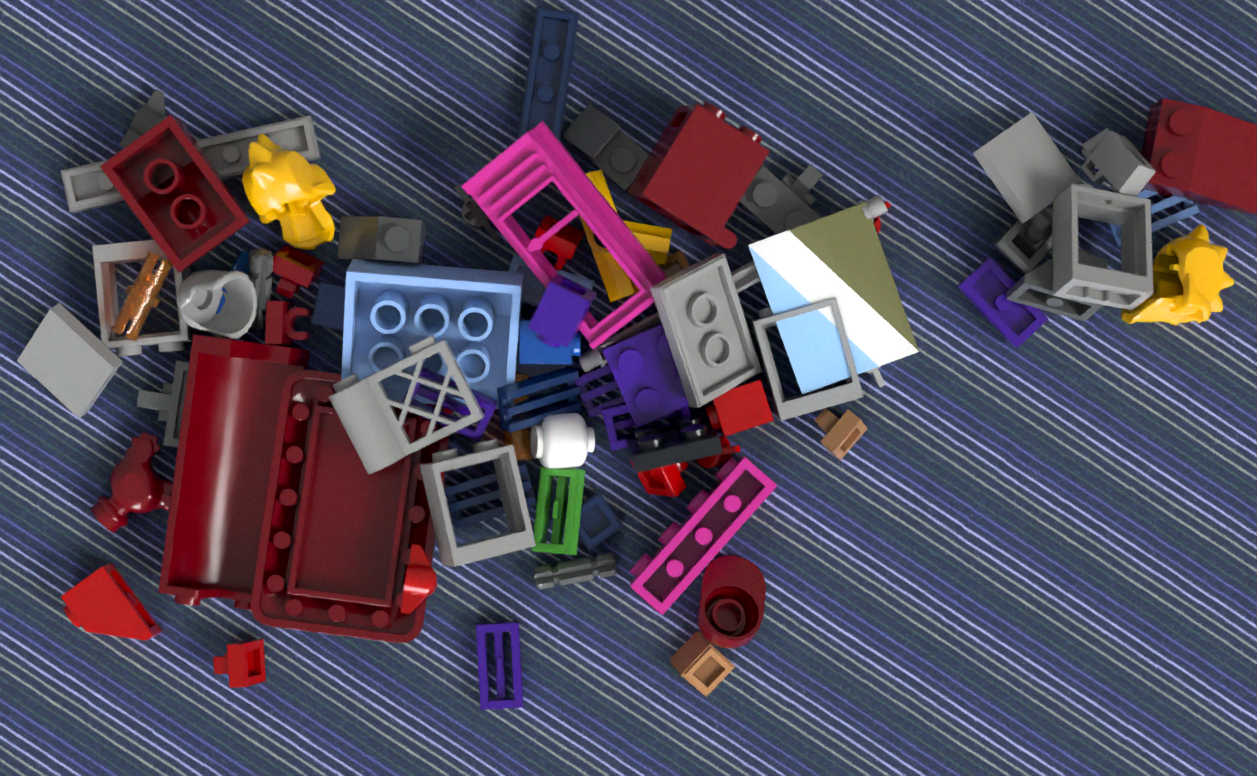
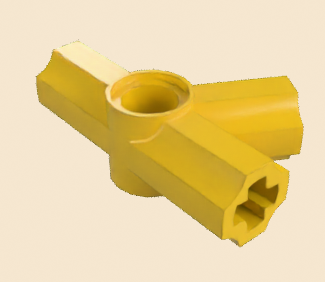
M602 169L586 173L617 213ZM579 215L610 303L635 295L640 289L608 249L596 244L594 232ZM623 220L656 263L666 266L672 229Z

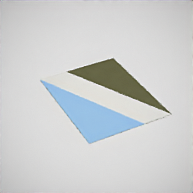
M866 202L748 245L773 316L836 298L857 374L919 352L872 218L867 219L861 209L863 206H867ZM831 306L776 322L802 395L851 377Z

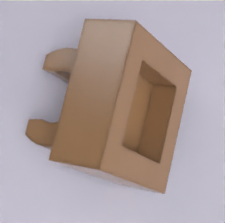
M824 408L814 420L827 433L821 440V443L840 461L868 429L862 420L849 409L838 419L828 409Z

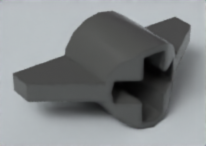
M156 89L146 105H143L132 119L129 130L119 143L120 147L124 149L165 119L164 93Z
M460 185L455 187V191L465 202L462 207V217L466 224L475 229L484 227L495 242L499 241L501 238L489 224L491 220L473 198H469Z

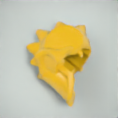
M259 134L257 142L249 144L248 157L250 164L242 174V182L248 200L257 212L260 222L268 224L278 219L282 227L283 239L297 248L313 250L319 245L331 242L334 238L335 225L332 216L326 211L321 200L335 193L336 188L324 169L317 164H309L301 154L283 149L280 145H275L265 134Z
M1202 224L1198 225L1186 236L1173 239L1157 253L1152 265L1153 294L1134 310L1122 309L1121 319L1129 324L1158 321L1176 326L1178 323L1190 321L1201 323L1209 319L1211 312H1221L1223 310V303L1219 292L1234 284V279L1223 270V262L1228 249L1224 246L1210 243L1209 234Z

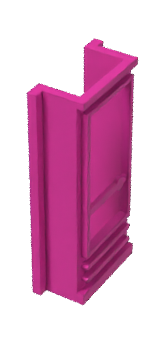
M544 121L524 134L461 186L468 195L470 194L546 289L549 282L558 272L540 251L543 243L578 215L583 218L640 291L599 323L589 311L587 312L579 330L590 342L589 345L592 349L596 348L654 303L650 287L668 278ZM553 181L575 209L541 237H535L531 240L511 214Z

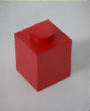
M761 380L732 388L711 400V405L705 406L709 421L715 430L721 429L723 436L774 421Z

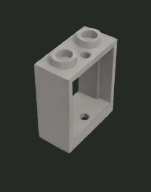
M1071 184L1052 202L1053 296L1134 310L1153 294L1151 200L1119 192L1095 189L1089 184ZM1078 217L1121 225L1122 272L1078 264Z
M155 240L93 245L102 343L109 349H116L117 357L142 355V346L158 345L159 352L185 350L184 342H192L193 334L196 335V330L186 324L179 311L180 331L123 337L121 334L115 264L168 259ZM173 266L176 299L181 283L190 275L189 267L178 273Z
M836 298L774 316L771 307L757 310L759 318L751 320L750 323L775 412L779 420L783 421L864 397ZM831 306L851 377L844 379V382L816 389L803 395L799 394L784 398L765 328L776 326L777 321Z
M497 439L472 444L473 453L458 456L457 448L431 454L433 462L420 465L442 566L456 567L536 546L513 444L499 446ZM493 460L509 532L456 545L440 472Z

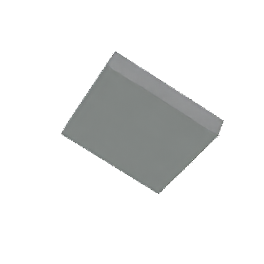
M1033 112L973 153L1022 224L1051 204L1071 184L1075 185L1080 182V179Z
M60 303L48 311L17 360L78 418L88 413L123 362Z

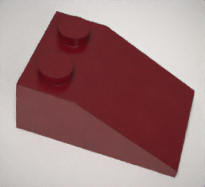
M1165 98L1151 106L1141 155L1156 172L1141 191L1158 192L1157 194L1177 196L1186 198L1188 201L1257 215V125L1204 106Z
M169 115L100 166L178 273L185 270L250 222L207 155L182 121L175 116Z

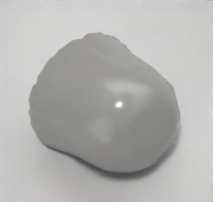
M202 270L193 272L181 283L176 303L180 316L189 326L198 330L216 333L228 339H238L248 331L255 320L257 295L253 282L249 280V276L244 272ZM222 287L226 289L227 293L221 290ZM222 294H224L226 301L220 313L216 314Z

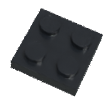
M688 415L675 420L676 425L659 429V425L650 424L638 427L633 430V435L625 436L628 453L636 473L721 454L722 449L719 436L708 418L701 419L700 415Z

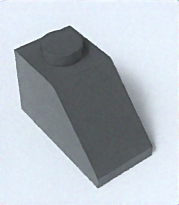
M341 216L338 259H360L423 265L426 223L417 219L381 216Z
M1078 249V264L1107 269V259L1093 256L1089 251ZM1053 258L1024 275L1007 291L1006 300L1083 322L1104 306L1053 296Z

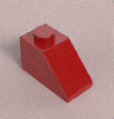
M113 563L100 567L61 596L66 604L63 607L66 616L76 627L82 626L86 632L147 641L162 631Z

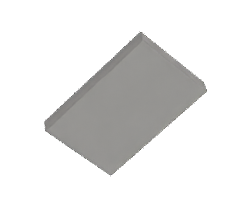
M715 253L650 287L689 407L699 408L762 372L725 253Z

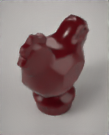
M143 432L140 437H132V446L126 450L127 455L113 468L110 475L111 497L99 496L98 502L91 507V511L97 520L113 533L121 527L127 526L129 512L148 513L159 508L165 511L170 509L173 481L163 480L151 465L155 453L161 450L156 435Z

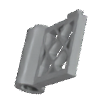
M434 335L411 345L409 347L412 353L411 356L361 380L358 379L355 373L332 385L335 393L330 395L329 399L368 474L379 471L403 457L484 418V414L446 339L437 342ZM438 352L441 353L448 367L443 383L419 376L424 360ZM417 363L414 374L403 370ZM393 374L412 380L405 402L388 397L380 381ZM451 377H453L458 388L449 386ZM417 382L441 390L434 412L410 405ZM446 392L463 397L471 413L458 420L440 415ZM393 406L402 409L400 418ZM408 411L431 419L427 435L411 442L403 427ZM437 421L447 424L434 431Z

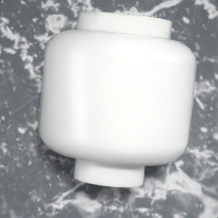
M575 412L548 415L542 423L531 427V454L534 459L539 458L540 463L548 469L580 467L585 462L587 453L594 451V430L592 427H587L584 418Z

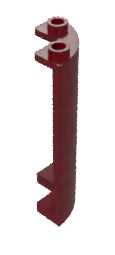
M193 334L158 591L159 593L175 595V603L197 606L200 605L201 599L220 597L234 600L233 607L251 610V596L282 388L290 374L298 370L308 369L310 350Z

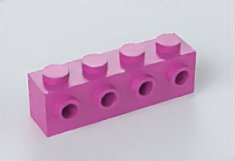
M741 456L738 461L730 457L714 475L719 480L709 493L702 489L687 505L686 508L691 513L682 524L679 525L673 521L658 538V541L663 544L652 557L645 553L629 571L634 576L630 581V587L661 615L669 609L777 487L770 478L746 457Z

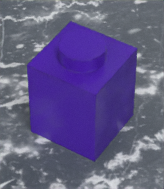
M557 274L549 282L528 328L537 332L536 337L543 343L552 347H560L562 345L567 348L575 339L597 293Z

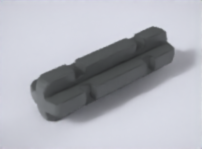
M253 249L249 253L248 266L250 270L247 275L249 280L253 282L257 295L256 317L250 329H265L266 302L267 300L271 301L272 276L270 275L273 271L274 262L272 252L268 249Z
M609 552L596 555L597 558L591 559L588 556L557 562V566L551 567V564L537 566L534 568L535 584L538 589H547L554 587L555 583H560L562 586L594 580V576L600 575V578L614 576L617 574L616 559L614 554Z

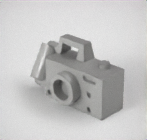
M1107 128L1081 144V153L1087 159L1081 167L1082 170L1094 183L1101 184L1108 180L1112 184L1111 189L1117 193L1137 197L1156 172L1126 137L1109 131ZM1095 166L1099 169L1097 173L1092 170Z

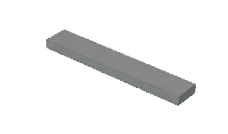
M310 115L196 140L222 180L242 176L245 168L250 164L248 157L249 144L257 142L259 134H265L275 145H280L283 149L301 154L307 161L321 159L314 124ZM108 160L61 170L70 212L76 213L126 202L100 168Z

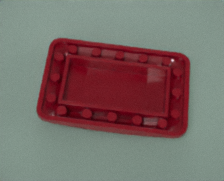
M298 370L289 375L282 388L251 596L252 614L261 624L270 627L393 643H408L421 633L428 598L426 597L410 614L400 612L412 544L421 545L432 567L436 543L435 530L420 465L433 462L431 454L448 450L450 435L403 457L379 471L368 474L329 399V396L335 393L332 385L341 380V374ZM427 404L433 408L436 407V404ZM393 406L400 418L402 409ZM441 407L440 411L453 416L452 410ZM408 411L403 427L409 439L413 442L427 435L431 420ZM436 423L434 431L444 426ZM444 471V472H440L441 479H442V484H443V485H444L445 471Z

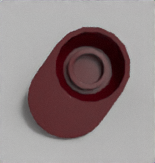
M722 556L712 561L703 574L697 622L703 637L713 645L721 648H738L746 645L760 628L764 616L766 583L759 568L751 561L740 556Z

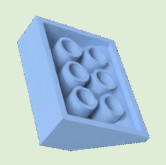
M352 259L346 271L341 380L355 373L358 379L361 380L411 356L412 353L409 349L411 345L434 335L437 342L446 339L470 388L498 400L497 388L515 383L524 273ZM440 352L426 358L422 366L444 377L448 370ZM417 363L403 370L414 374ZM393 374L380 382L388 397L402 401L412 380ZM422 384V385L427 386V387H429V388H431V389H433V390H435V391L441 392V390H439V389H436V388L430 387V386H428V385ZM446 392L447 396L466 404L463 399ZM415 394V400H418L426 404H437L436 402H433L427 398Z

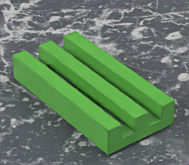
M541 466L533 532L536 546L532 547V551L577 555L585 470L575 468L548 469ZM553 476H558L556 498L552 513L551 544H548L546 540ZM569 477H570L568 503H567V512H566V522H565V531H564V540H563V545H562L564 519H565V509H566V500H567V491H568V481H569Z

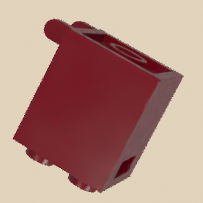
M704 102L703 105L694 103L692 105L679 106L626 193L708 245H719L726 249L733 248L737 243V237L724 226L770 151L760 145L762 137L745 126L740 125L737 129L724 122L727 115L708 102Z

